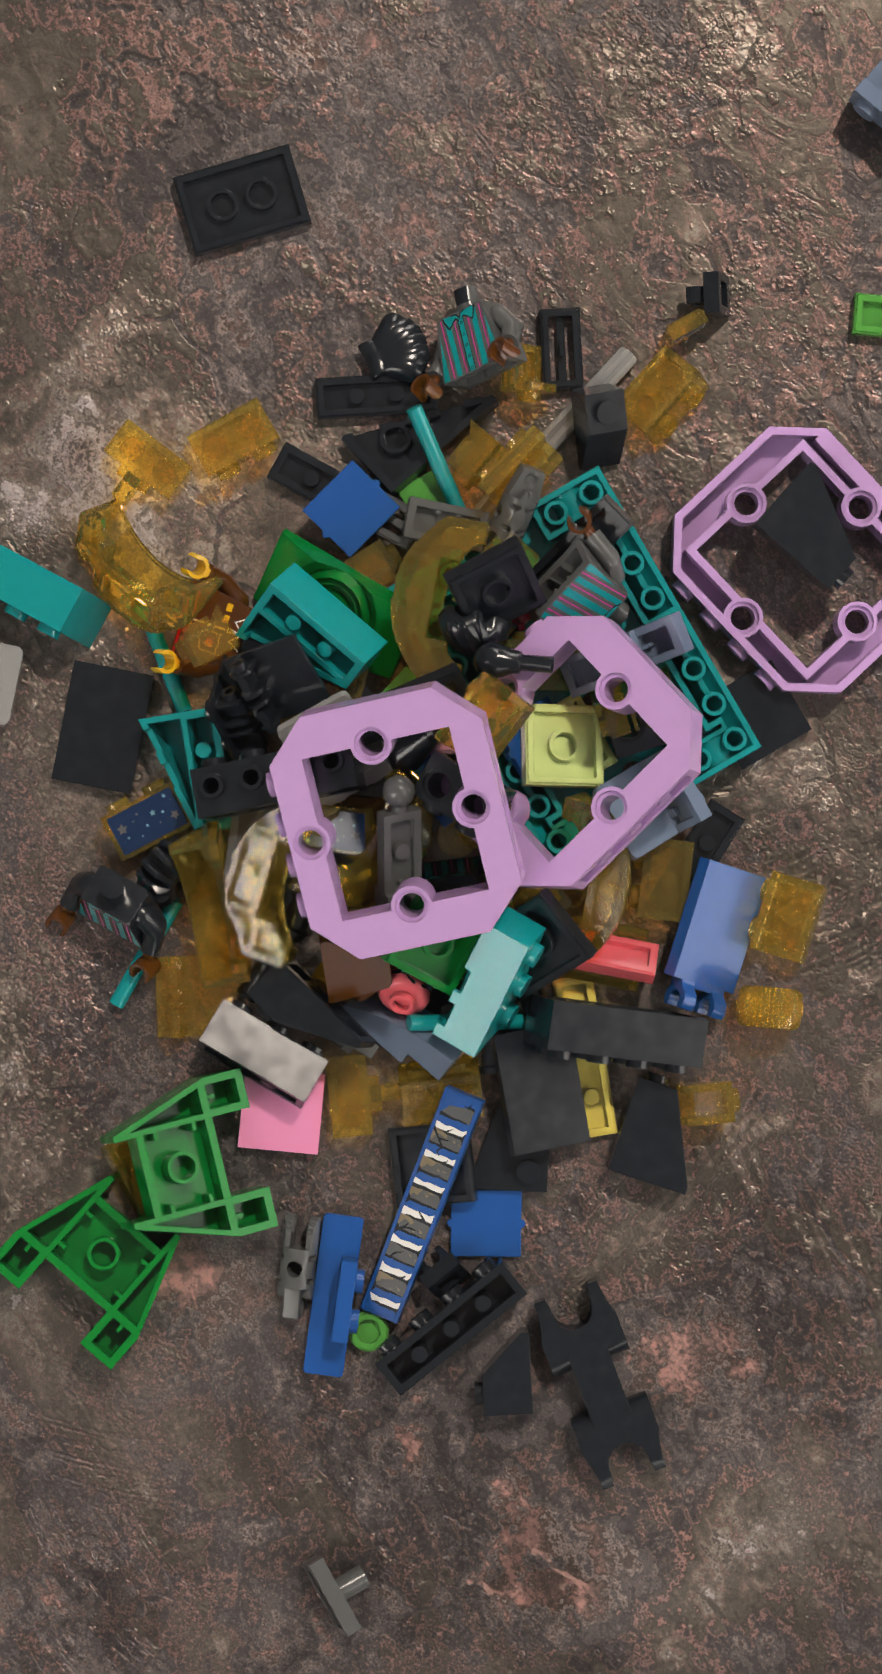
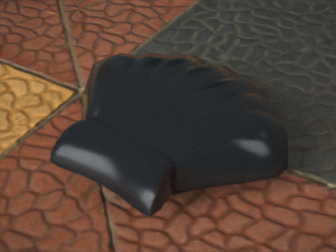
M396 313L385 315L371 341L358 345L361 354L367 362L372 381L382 376H387L412 384L418 376L424 374L430 359L428 343L420 327L411 319Z

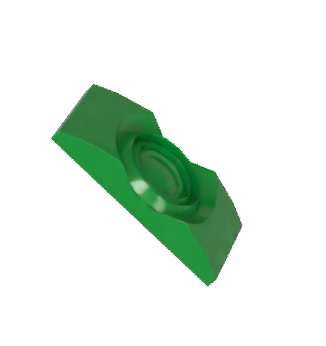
M288 529L282 531L253 598L258 602L270 583L295 562L388 641L366 671L386 678L392 677L424 610Z

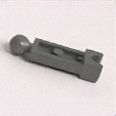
M402 775L388 778L383 785V797L391 805V809L377 811L378 885L374 886L375 906L391 903L395 891L404 880L411 877L422 878L421 809L415 804L409 805L414 799L415 788L412 781ZM408 893L403 896L404 903L408 908L416 896L414 893Z

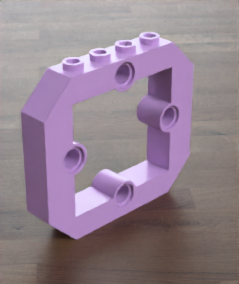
M769 426L672 518L670 576L675 582L671 587L686 603L692 599L703 610L699 617L713 632H716L719 628L730 639L726 644L727 647L740 661L743 662L748 658L756 668L759 667L754 675L767 686L769 691L777 686L781 692L838 694L882 655V597L872 606L856 601L840 608L834 615L832 623L833 630L838 638L805 667L763 622V613L758 603L749 598H741L697 551L727 521L740 527L754 524L765 512L767 506L766 495L762 489L798 455L807 465L811 462L817 467L822 481L840 499L837 504L836 513L841 524L847 529L854 531L867 528L882 544V487L827 428ZM739 495L750 496L755 502L754 513L742 515L737 512L734 504L735 498ZM858 498L866 502L869 511L865 519H857L849 512V503L852 499ZM743 608L749 612L752 621L748 629L740 630L733 626L731 613L734 609ZM849 612H857L864 618L865 626L861 633L855 634L847 629L845 619ZM769 660H772L777 671L768 663Z
M547 616L544 620L540 619L534 622L524 634L525 639L513 650L522 651L525 655L553 656L554 669L552 673L522 671L520 674H511L495 679L481 678L470 687L473 700L469 702L486 712L491 734L512 714L517 715L528 710L534 701L535 691L578 649L601 674L595 687L596 698L599 703L619 714L628 715L637 712L667 744L624 789L610 786L596 793L591 804V812L594 819L555 857L524 825L530 815V803L523 793L515 790L516 794L511 802L510 813L525 870V876L519 887L532 889H584L701 774L703 714L615 621L605 616ZM513 682L516 689L515 695L511 700L505 702L503 699V689L506 685ZM626 682L628 693L623 700L616 702L614 690L618 684ZM445 727L446 736L434 750H452L455 752L450 729ZM446 775L441 780V790L445 795L450 790V780ZM479 796L474 801L475 813L482 812L484 809L483 801ZM621 798L624 803V811L619 818L613 820L610 816V806L615 800Z
M437 681L305 710L298 718L269 766L270 772L266 773L267 788L271 797L277 796L280 813H276L278 831L282 838L287 837L291 851L286 854L288 870L292 878L297 877L301 891L296 895L299 913L302 918H308L309 926L312 930L359 959L491 932L522 883L525 870L487 714ZM449 727L463 782L453 800L452 811L456 820L461 825L474 828L487 882L436 893L433 885L427 880L420 877H411L404 880L398 886L391 903L348 912L332 850L336 841V830L333 823L323 815L309 758L351 749L354 757L360 762L367 765H376L383 762L390 755L395 747L397 738ZM367 731L379 733L384 740V747L379 750L370 749L364 742V733ZM476 794L484 799L486 809L482 812H472L466 807L464 798L468 795ZM308 830L317 832L323 840V846L319 848L308 846L303 839V833ZM408 893L419 895L424 902V908L420 910L408 908L404 903L403 896Z

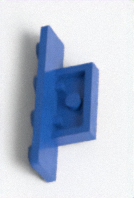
M330 1212L324 1214L303 1366L305 1373L341 1377L343 1375L348 1334H357L360 1310L352 1309L354 1293L362 1294L365 1269L357 1268L364 1219L360 1216Z

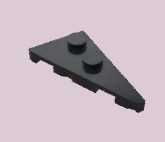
M493 395L488 397L478 396L464 400V405L439 411V408L426 411L425 415L442 453L444 454L498 407L499 404ZM409 417L401 422L391 421L379 425L380 429L355 436L353 433H349L341 438L348 450L380 481V484L393 497L430 466Z

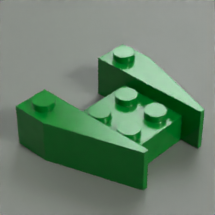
M241 1068L223 1069L189 1078L100 1137L101 1144H115L127 1140L145 1216L120 1223L122 1229L245 1236L279 1226L269 1186H252L230 1192L212 1117L250 1107Z
M113 1173L20 1227L0 1248V1273L18 1289L42 1262L47 1259L106 1311L80 1343L110 1370L138 1339L182 1235L175 1232L167 1243L161 1247L142 1230L122 1229L120 1223L130 1219L102 1196L105 1190L117 1178Z

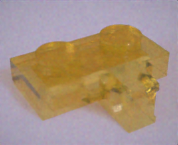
M129 419L124 422L104 449L105 454L121 465L116 474L122 480L112 491L111 495L123 506L128 504L137 491L146 495L150 488L169 501L193 470L191 465Z
M364 1054L326 1057L325 1059L328 1060L326 1071L333 1138L373 1135L375 1132L372 1112L382 1111L381 1101L400 1100L402 1098L400 1082L379 1083L378 1074H368L367 1056Z

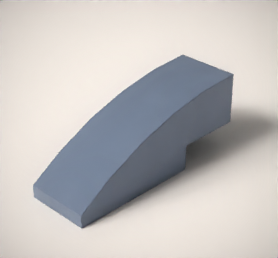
M680 611L625 632L655 665L694 649ZM580 651L572 654L560 666L572 699L595 690L596 682L601 674Z
M378 992L364 1002L350 999L343 1005V1008L399 1062L402 1063L410 1055L438 1081L465 1053L432 1034L433 1031H408L406 1027L408 1015H401L390 1011L382 1004ZM424 1009L413 1015H434V1013Z

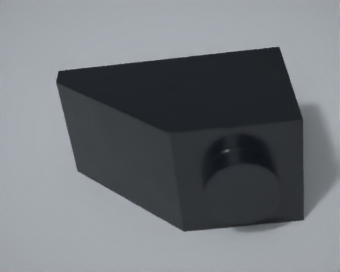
M609 383L571 389L579 469L586 470L596 466L604 467L620 464L628 430L624 389Z
M519 1327L482 1368V1381H474L475 1404L483 1405L484 1416L533 1414L528 1327Z

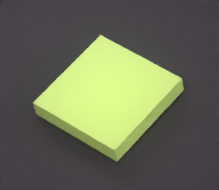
M532 703L528 710L521 713L522 786L597 788L604 783L602 706Z

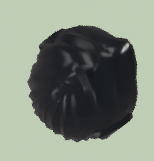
M447 605L438 615L437 623L445 641L454 650L468 657H474L477 648L485 643L495 642L505 645L509 634L517 628L515 623L508 622L497 616H493L484 622L483 614L480 610H475L468 616H462L458 606L454 607L453 605Z

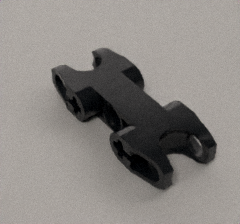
M596 1278L585 1282L590 1298V1311L587 1317L578 1324L566 1325L559 1322L552 1314L544 1297L535 1300L534 1305L539 1319L542 1347L553 1376L555 1377L573 1370L588 1412L569 1419L583 1457L589 1463L603 1490L614 1486L609 1469V1458L613 1450L621 1444L633 1443L642 1447L654 1466L655 1471L666 1467L661 1451L659 1426L646 1392L642 1391L628 1397L625 1396L611 1356L630 1348L615 1310L607 1301Z

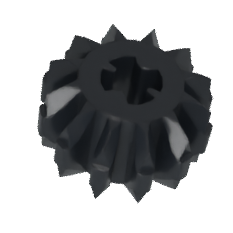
M175 835L167 840L162 839L157 847L150 849L147 857L141 859L142 866L137 869L135 874L137 876L136 884L147 889L155 901L164 907L172 902L177 903L185 893L190 892V888L194 884L198 883L197 877L204 869L202 865L203 857L193 845Z

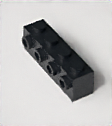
M264 748L248 750L240 753V760L226 762L225 757L210 758L201 761L202 768L190 770L198 819L213 821L279 807L277 796H270L266 783V773L270 772L269 766L278 751L266 754ZM351 749L309 758L319 798L367 789L362 762L354 757Z
M501 1256L494 1262L490 1257L482 1261L471 1271L474 1276L473 1279L463 1287L459 1283L454 1284L440 1296L443 1303L431 1313L427 1308L423 1309L408 1322L411 1327L410 1330L400 1338L394 1333L376 1348L380 1354L375 1357V1365L400 1396L527 1295L526 1287Z

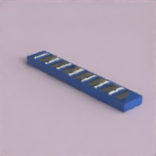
M451 1085L445 1087L363 1299L361 1309L395 1324L400 1322L486 1100Z

